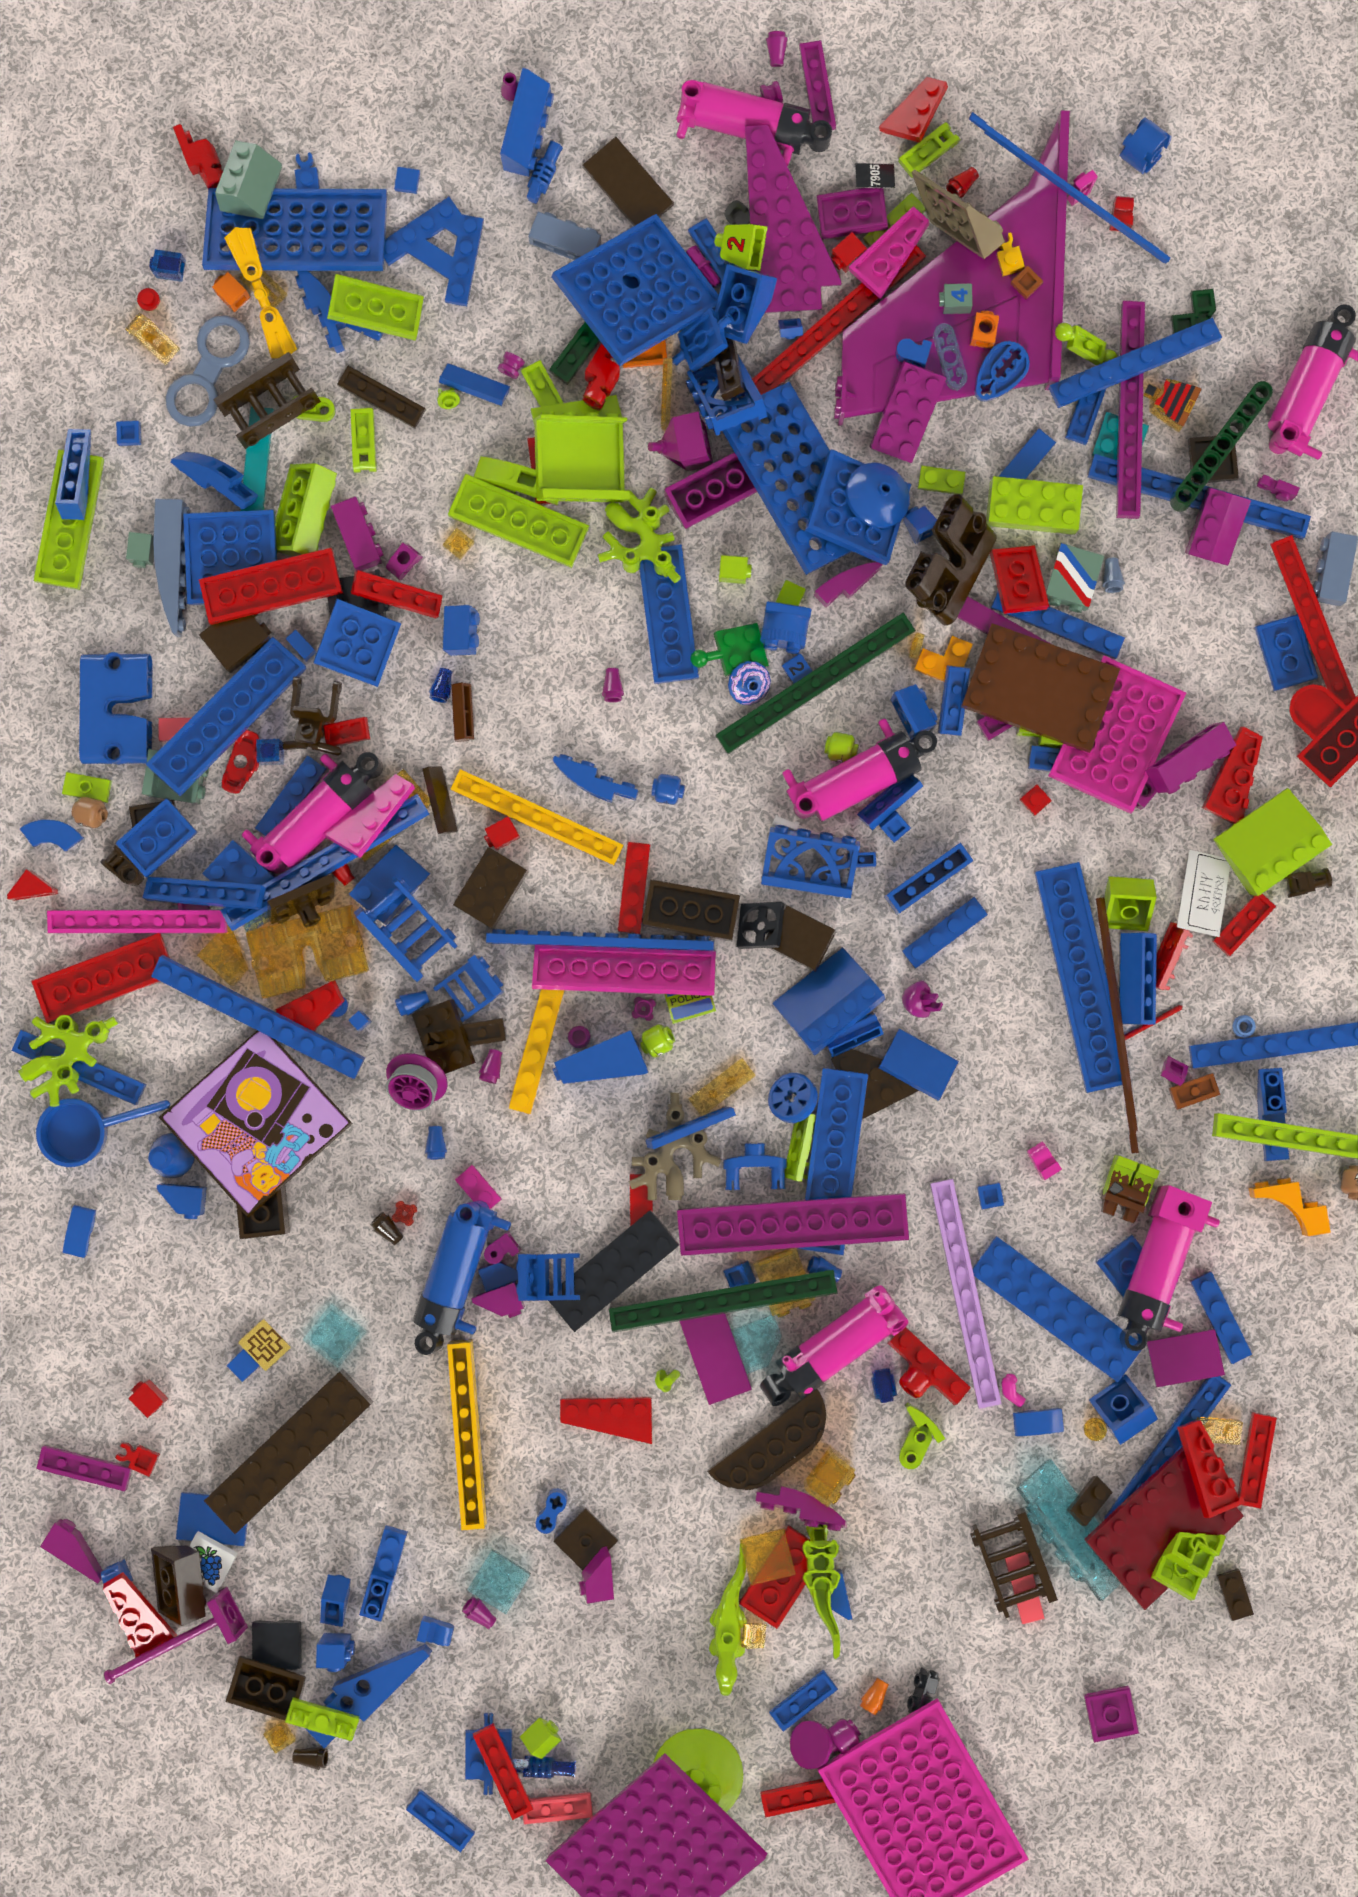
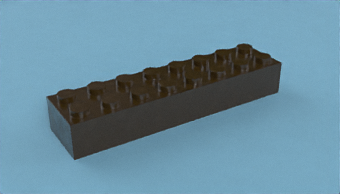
M342 1368L220 1484L204 1502L236 1534L374 1401Z

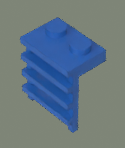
M477 955L472 956L468 959V963L433 988L436 992L442 987L445 988L464 1014L461 1018L462 1023L504 993L501 988L503 983L496 974L492 976L487 970L490 966L483 956L480 958ZM462 972H467L486 998L481 1004L477 1002L458 976ZM453 979L456 980L475 1006L470 1012L466 1010L447 984Z
M580 1253L518 1254V1261L516 1263L518 1272V1284L516 1287L518 1301L580 1300V1295H574V1258H580ZM562 1258H565L566 1295H562ZM549 1259H553V1296H549Z

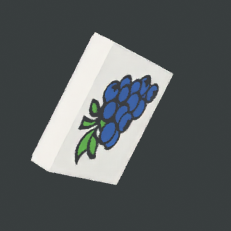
M198 1531L189 1547L197 1550L201 1555L202 1562L200 1567L204 1579L203 1586L217 1593L238 1553Z

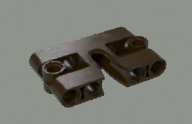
M960 494L952 495L946 501L932 528L937 541L948 553L949 560L937 553L931 555L921 551L905 582V587L916 597L917 605L920 608L927 609L944 626L952 624L957 619L997 539L996 533L986 523L985 514L974 512L971 505Z

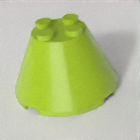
M686 1729L674 1734L663 1743L654 1758V1762L665 1753L725 1812L734 1805L742 1789L744 1774L740 1756L728 1739L709 1729Z

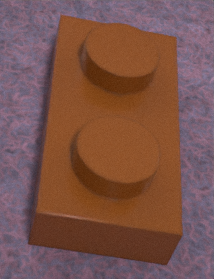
M1213 1073L1184 1082L1181 1086L1175 1085L1168 1088L1177 1110L1221 1095Z

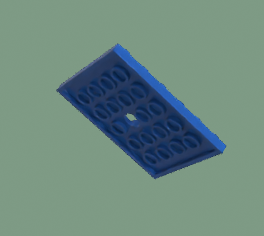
M657 214L554 271L551 276L619 366L692 324L709 308L715 310L719 297L718 293ZM625 275L631 278L636 277L639 286L634 289L628 288L623 283V277Z

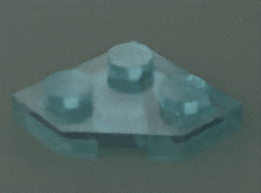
M774 1314L731 1329L747 1374L769 1366L782 1337Z

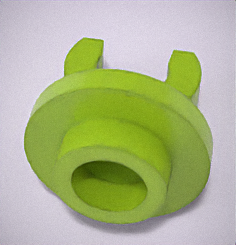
M450 387V390L443 392L441 388H438L437 402L441 408L452 409L459 404L460 398L454 388Z

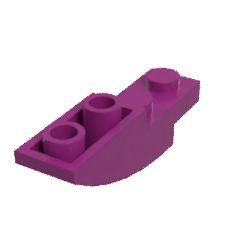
M781 1486L780 1495L761 1492L756 1494L755 1501L761 1505V1509L774 1511V1507L783 1508V1512L788 1514H797V1511H800L799 1518L801 1521H804L805 1526L818 1528V1524L827 1525V1529L832 1531H841V1528L847 1529V1522L835 1510L804 1492Z

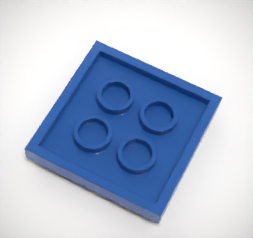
M336 599L313 663L378 687L401 623Z

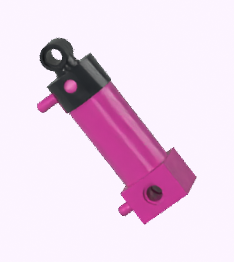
M1170 1185L1158 1186L1148 1216L1152 1217L1153 1220L1129 1287L1126 1289L1117 1316L1128 1320L1127 1327L1122 1330L1119 1338L1124 1348L1132 1351H1140L1145 1348L1148 1340L1146 1334L1149 1329L1161 1332L1162 1327L1165 1326L1178 1332L1182 1330V1323L1167 1317L1171 1308L1169 1304L1195 1232H1202L1205 1224L1215 1228L1219 1226L1220 1220L1208 1215L1212 1205L1211 1201ZM1179 1205L1181 1206V1212H1180V1213H1179V1211H1178V1206H1179ZM1132 1333H1136L1138 1336V1341L1135 1345L1129 1343V1336Z

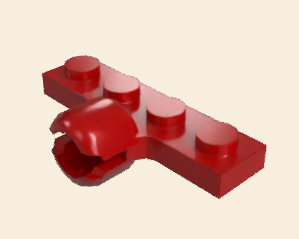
M905 1327L887 1342L909 1364V1368L900 1378L899 1384L912 1397H922L930 1386H934L955 1406L958 1405L971 1387L908 1328Z

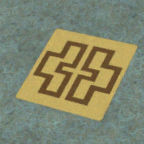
M265 1319L259 1322L238 1342L265 1371L291 1348Z

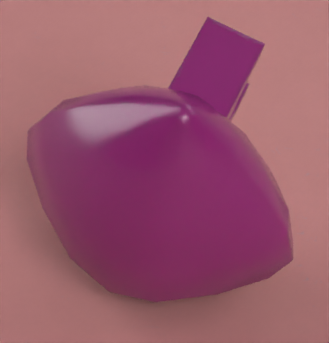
M923 980L913 983L902 994L904 1008L910 1015L915 1017L927 1018L931 1012L941 1011L943 1007L942 1002H936L939 997L938 994H932L929 985Z

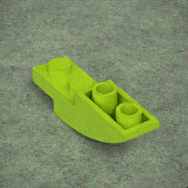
M480 457L473 477L514 493L517 491L537 498L535 469L499 459ZM546 501L557 506L559 504V501Z

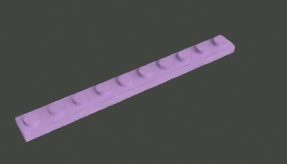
M953 1179L930 1183L977 1405L979 1409L1000 1405V1394Z

